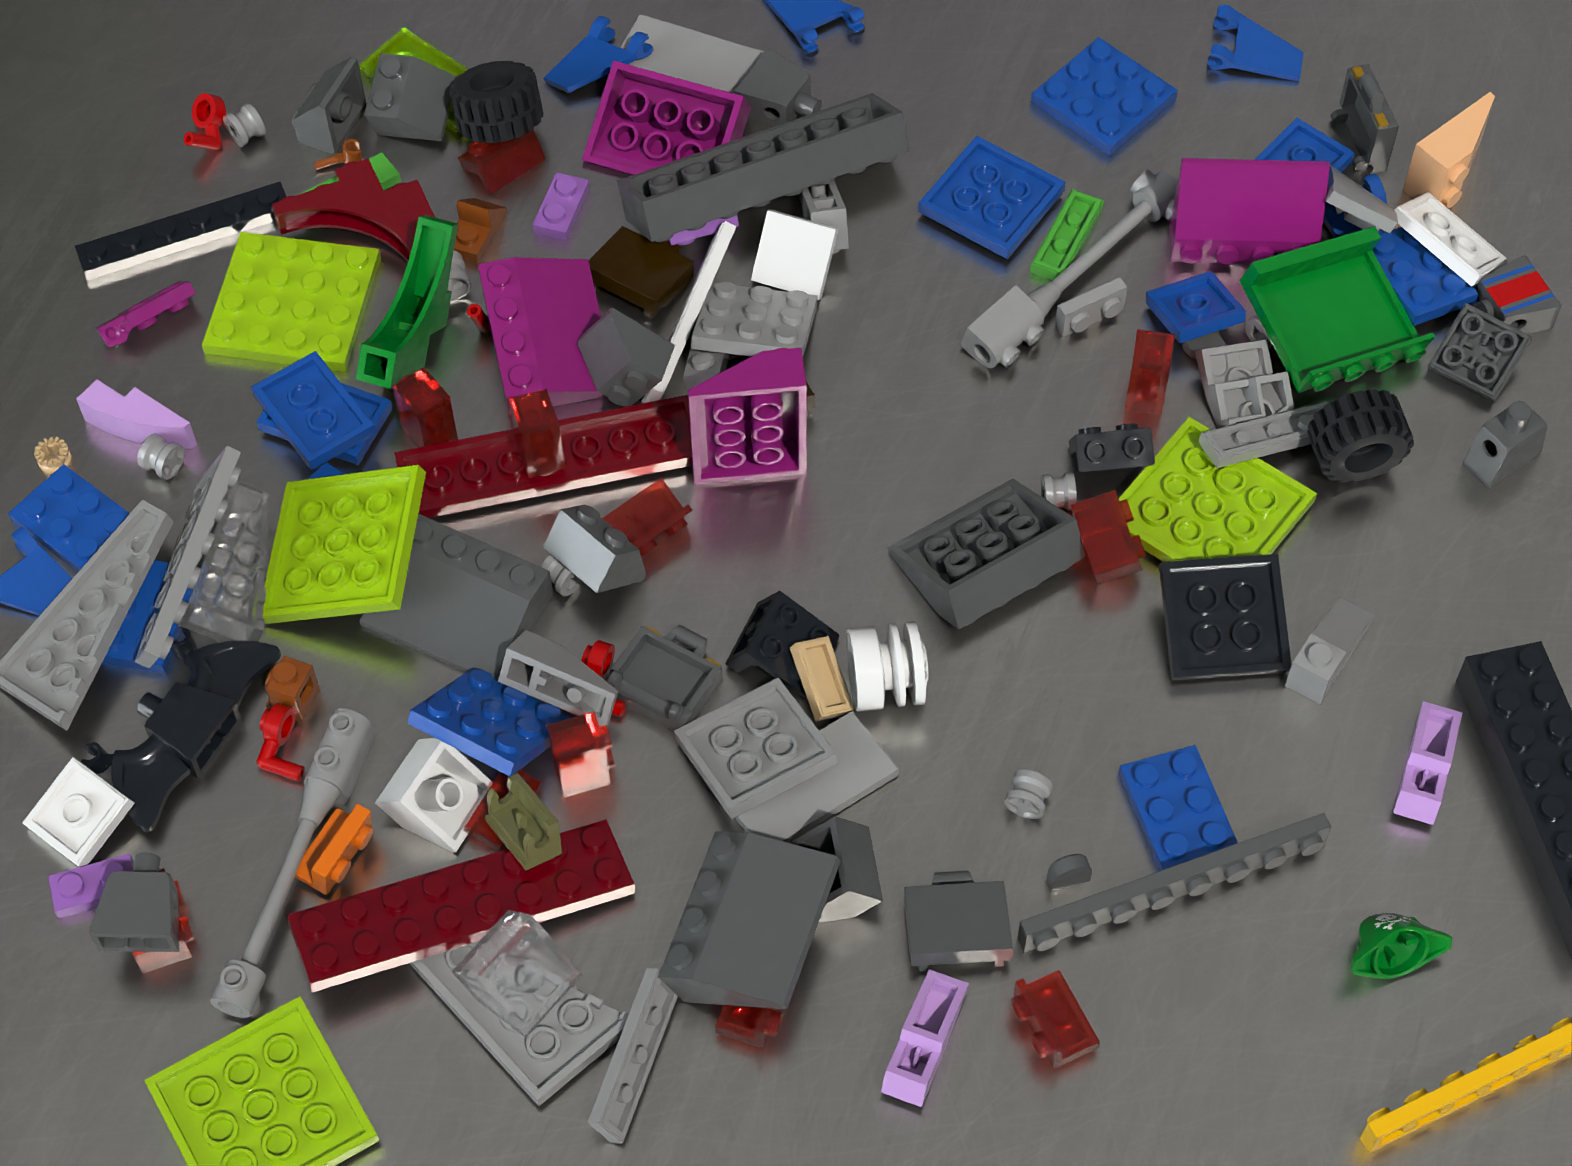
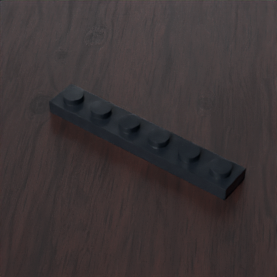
M276 182L76 245L75 249L88 281L274 222L276 220L272 204L281 201L287 196L281 182Z

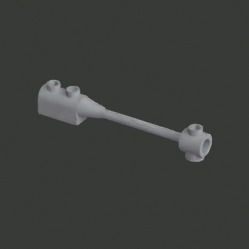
M1146 170L1130 188L1135 207L1052 282L1042 285L1029 294H1025L1017 285H1014L967 327L960 346L987 368H994L999 362L1005 368L1010 366L1021 352L1016 348L1018 345L1025 341L1029 346H1032L1045 331L1041 327L1044 323V318L1063 290L1144 218L1155 222L1164 216L1168 221H1171L1178 181L1166 172H1159L1154 175L1150 170Z
M345 708L334 710L304 779L305 790L299 815L300 823L241 961L228 960L220 974L210 1003L226 1014L247 1018L258 1008L260 1004L259 993L266 979V974L257 965L312 834L334 803L347 806L375 739L371 722L364 715Z

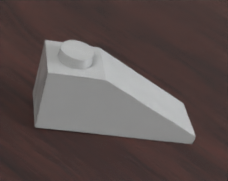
M835 180L829 184H815L804 188L799 194L804 219L839 229L833 254L838 253L841 249H848L846 207Z
M1340 597L1312 631L1295 657L1285 686L1321 705L1373 622L1375 615Z
M525 630L507 647L498 682L605 728L609 724L618 690L561 644L528 630Z

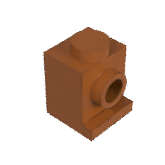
M283 656L281 661L269 672L266 679L265 689L269 696L266 708L271 709L276 703L293 707L296 711V719L303 721L320 690L313 665Z

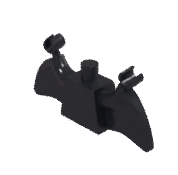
M182 628L186 638L180 642L173 641L171 648L178 659H185L184 663L191 673L188 685L182 683L173 685L164 699L150 692L144 694L140 699L137 712L148 718L144 728L149 738L134 749L115 750L114 754H108L96 742L85 745L84 748L88 753L95 757L90 760L82 759L81 762L96 774L105 772L111 766L113 787L135 802L127 815L140 829L145 832L153 831L172 790L189 774L199 779L242 721L238 708L246 690L254 680L280 659L281 652L277 646L241 640L214 643L197 649L189 629Z

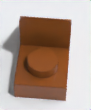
M476 198L461 199L456 203L459 220L457 222L458 228L454 250L459 252L464 260L479 264L507 213V207Z

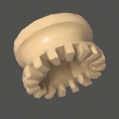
M49 437V440L45 438L43 439L44 442L40 441L38 443L39 446L35 447L34 455L38 465L44 473L49 475L53 474L63 464L70 467L72 463V456L67 443L63 439L60 440L59 437L55 439ZM58 453L60 454V455L58 456V458H59L58 460H57V458H52V459H50L49 461H48V459H47V456H48L49 454L54 455V456L57 455Z

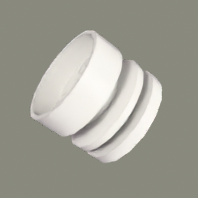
M915 621L904 623V641H900L898 628L895 623L888 626L886 643L879 642L874 626L847 629L848 668L856 712L883 709L885 691L892 690L898 707H904L906 704V688H909L914 706L925 704L928 662L925 645L920 638Z

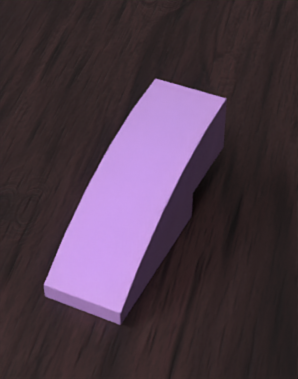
M96 379L76 398L85 421L122 439L142 444L148 436L156 433L163 436L167 443H177L183 446L184 449H193L197 445L190 422L136 387L124 397Z
M1425 701L1422 702L1393 810L1394 814L1430 825L1434 824L1442 802L1447 775L1452 764L1462 712Z
M930 969L928 970L902 1027L900 1040L885 1071L882 1093L922 1107L951 1036L969 983Z

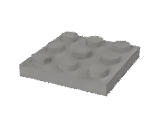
M731 282L712 283L692 334L691 349L754 356L762 351L775 350L777 348H801L803 356L817 309L818 295H810L800 290L790 292L771 290L766 286H756L753 288L736 286Z
M779 677L674 730L677 743L731 819L838 764L836 752Z

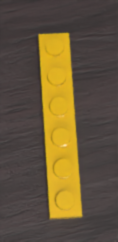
M1567 1017L1557 1022L1549 1029V1034L1539 1039L1535 1035L1522 1039L1513 1047L1514 1051L1501 1057L1499 1053L1489 1055L1477 1064L1478 1069L1466 1075L1463 1071H1457L1449 1075L1440 1083L1441 1087L1428 1093L1426 1089L1414 1092L1403 1101L1405 1105L1393 1111L1389 1107H1384L1374 1112L1366 1120L1367 1125L1360 1137L1367 1151L1371 1153L1571 1054L1572 1018Z

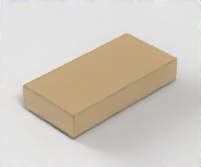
M829 636L792 645L790 651L815 722L846 715L855 710Z

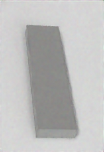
M1325 401L1202 432L1198 443L1216 468L1309 445L1311 442L1307 430H1309L1308 424L1314 419L1313 416L1316 412L1322 410L1323 406L1329 402Z
M646 968L587 1122L611 1143L623 1144L678 997L658 978L660 973L658 968Z

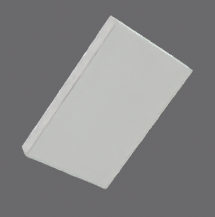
M1428 192L1395 209L1398 224L1471 287L1478 284L1484 276L1503 267L1508 262L1504 255Z

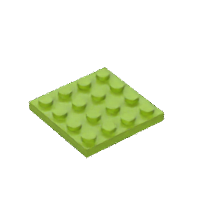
M240 232L202 343L204 354L291 365L316 351L330 370L347 372L381 261L380 250Z
M1189 416L1154 457L1155 463L1152 466H1146L1107 511L1103 518V525L1163 562L1269 555L1275 551L1315 502L1317 493L1259 458L1216 468L1198 443L1201 433L1211 429Z
M419 465L287 482L258 618L265 624L400 610L426 472Z
M301 996L144 1080L188 1166H336L380 1141Z

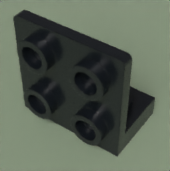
M779 590L757 602L725 664L737 673L750 666L755 667L758 665L773 677H779L784 685L805 698L807 696L790 647L798 642L829 636L834 649L839 639V634Z

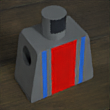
M1526 255L1484 276L1478 282L1476 288L1478 293L1476 302L1469 304L1526 334L1553 328L1562 306Z

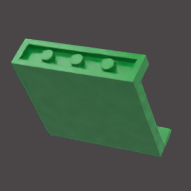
M1375 226L1254 261L1239 280L1298 393L1310 389L1318 392L1341 379H1344L1345 382H1350L1373 369L1376 372H1382L1392 367L1398 361L1405 360L1406 363L1416 361L1426 354V347L1435 338L1434 333L1423 336L1418 335L1377 260L1373 248L1381 240V237Z

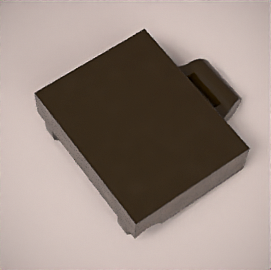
M624 226L588 260L596 292L604 288L644 308V316L650 319L654 318L661 307H666L693 279L695 261L681 255V246L678 244L671 245L668 240L651 242L648 238Z

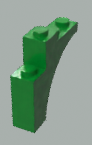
M428 215L418 217L412 250L395 298L377 329L365 342L361 343L356 380L391 389L425 369L430 335L446 327L452 294V291L447 289L458 223Z

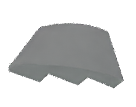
M1330 165L1326 202L1343 210L1344 220L1362 229L1375 226L1377 231L1382 229L1391 233L1398 223L1396 211Z
M1267 339L1195 351L1203 389L1217 429L1294 409L1288 372L1273 374Z

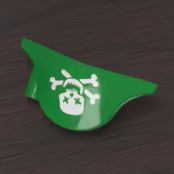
M1395 913L1375 914L1369 916L1360 924L1357 944L1358 951L1352 957L1351 971L1355 975L1381 979L1404 976L1450 950L1453 937L1421 924L1415 917H1406Z

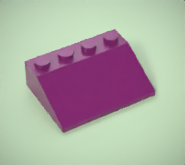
M613 61L582 161L629 175H635L742 138L751 106L745 97Z
M1182 158L1169 227L1171 262L1251 264L1254 261L1319 243L1321 241L1330 163L1325 161Z
M513 257L478 264L508 414L514 415L606 397L596 390L577 345L579 337L601 318L588 259Z
M777 348L775 350L762 351L688 390L694 484L807 474V385L801 348Z

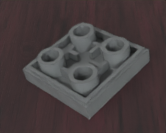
M1465 303L1428 364V369L1495 402L1532 341V336Z

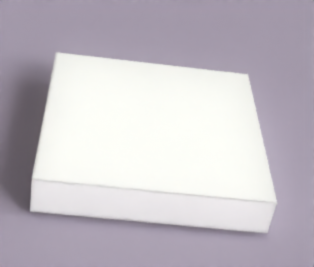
M767 210L751 281L789 292L794 290L804 291L810 295H818L817 300L821 299L839 229L775 210Z
M72 757L22 823L78 867L90 863L135 802L79 760Z

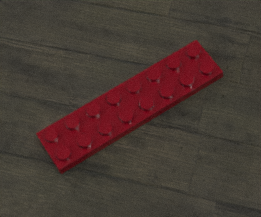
M688 395L394 452L397 467L419 465L426 472L418 514L427 518L691 466L693 461Z
M607 819L560 833L562 854L526 871L509 849H505L288 914V924L311 992L313 993L634 894V881Z

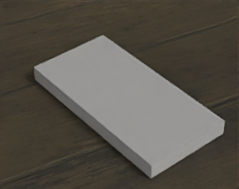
M642 14L638 16L620 47L626 50L632 36L636 32L648 34L649 39L644 43L653 46L652 54L648 57L637 59L628 65L734 93L736 87L764 54V51Z
M851 711L819 730L836 752L837 765L735 817V819L745 832L790 843L897 777L899 769L854 712Z

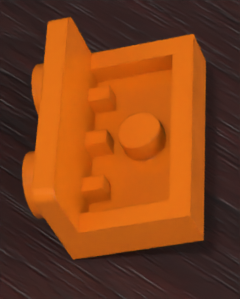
M358 803L350 814L341 809H336L305 852L295 878L327 896L334 884H339L348 873L351 860L358 849L363 850L370 841L374 832L371 811Z

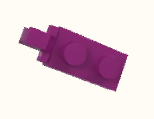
M178 281L119 313L118 316L96 327L107 347L118 345L127 341L129 331L132 328L137 327L139 331L158 321L156 315L167 309L170 313H173L189 304L187 298L196 294L190 282Z

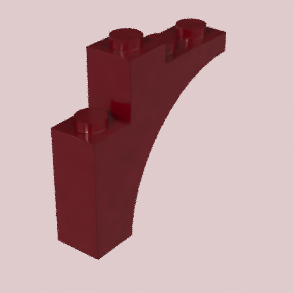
M369 158L358 162L352 161L343 167L335 169L337 182L319 185L314 190L296 196H287L281 201L272 204L276 224L281 235L309 228L351 230L385 243L398 252L407 262L414 242L418 217L422 215L435 217L418 180L399 183L391 189L384 191Z

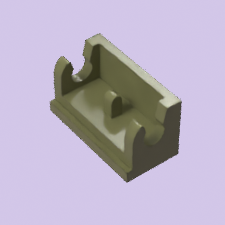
M519 773L508 777L507 788L509 791L504 798L498 799L499 795L494 788L489 790L487 794L489 814L485 815L486 822L525 871L562 854L559 821Z

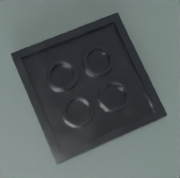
M1278 554L1160 563L1159 572L1172 681L1287 673L1290 671L1292 664Z

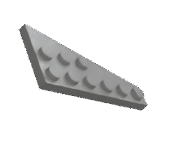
M226 446L196 484L193 492L196 496L185 515V519L189 520V523H185L177 538L163 581L166 583L154 604V607L160 610L158 614H153L146 627L135 659L137 664L150 668L158 658L165 659L170 651L174 637L168 634L172 624H179L186 611L188 603L182 599L186 589L192 590L200 576L202 568L197 567L202 555L206 556L213 543L215 534L211 533L215 522L221 520L228 505V500H225L224 497L228 489L234 487L242 469L236 465L241 452L234 448Z
M143 499L0 660V688L66 731L68 730L174 523L166 512Z
M489 939L409 963L538 1106L543 1104L620 1039L629 1015L624 1011L621 1013L607 1006L602 999L591 993L587 995L566 984L564 979L525 958L492 945Z

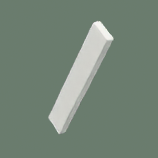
M727 221L722 222L713 237L668 341L673 343L675 348L663 379L644 395L641 402L648 403L662 398L737 226Z

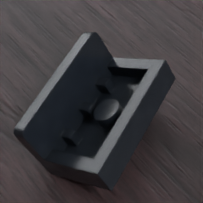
M1138 423L1117 425L1115 426L1116 431L1101 432V427L1079 429V434L1069 440L1070 455H1077L1078 470L1081 473L1152 466L1155 463L1151 427L1138 428Z

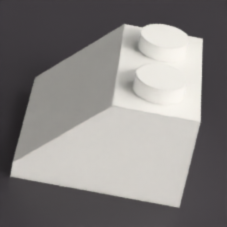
M425 738L417 740L375 804L402 828L450 852H457L486 808L489 790L494 788L497 791L499 787L456 748L436 738Z

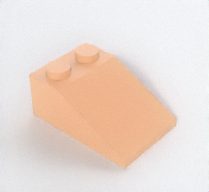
M1489 92L1416 144L1402 191L1412 199L1428 192L1447 208L1453 207L1462 195L1461 189L1480 145L1495 99L1494 94Z

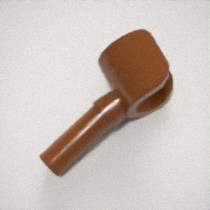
M348 139L342 145V152L315 161L316 170L335 164H347L352 161L358 162L362 160L363 151L359 150V140Z

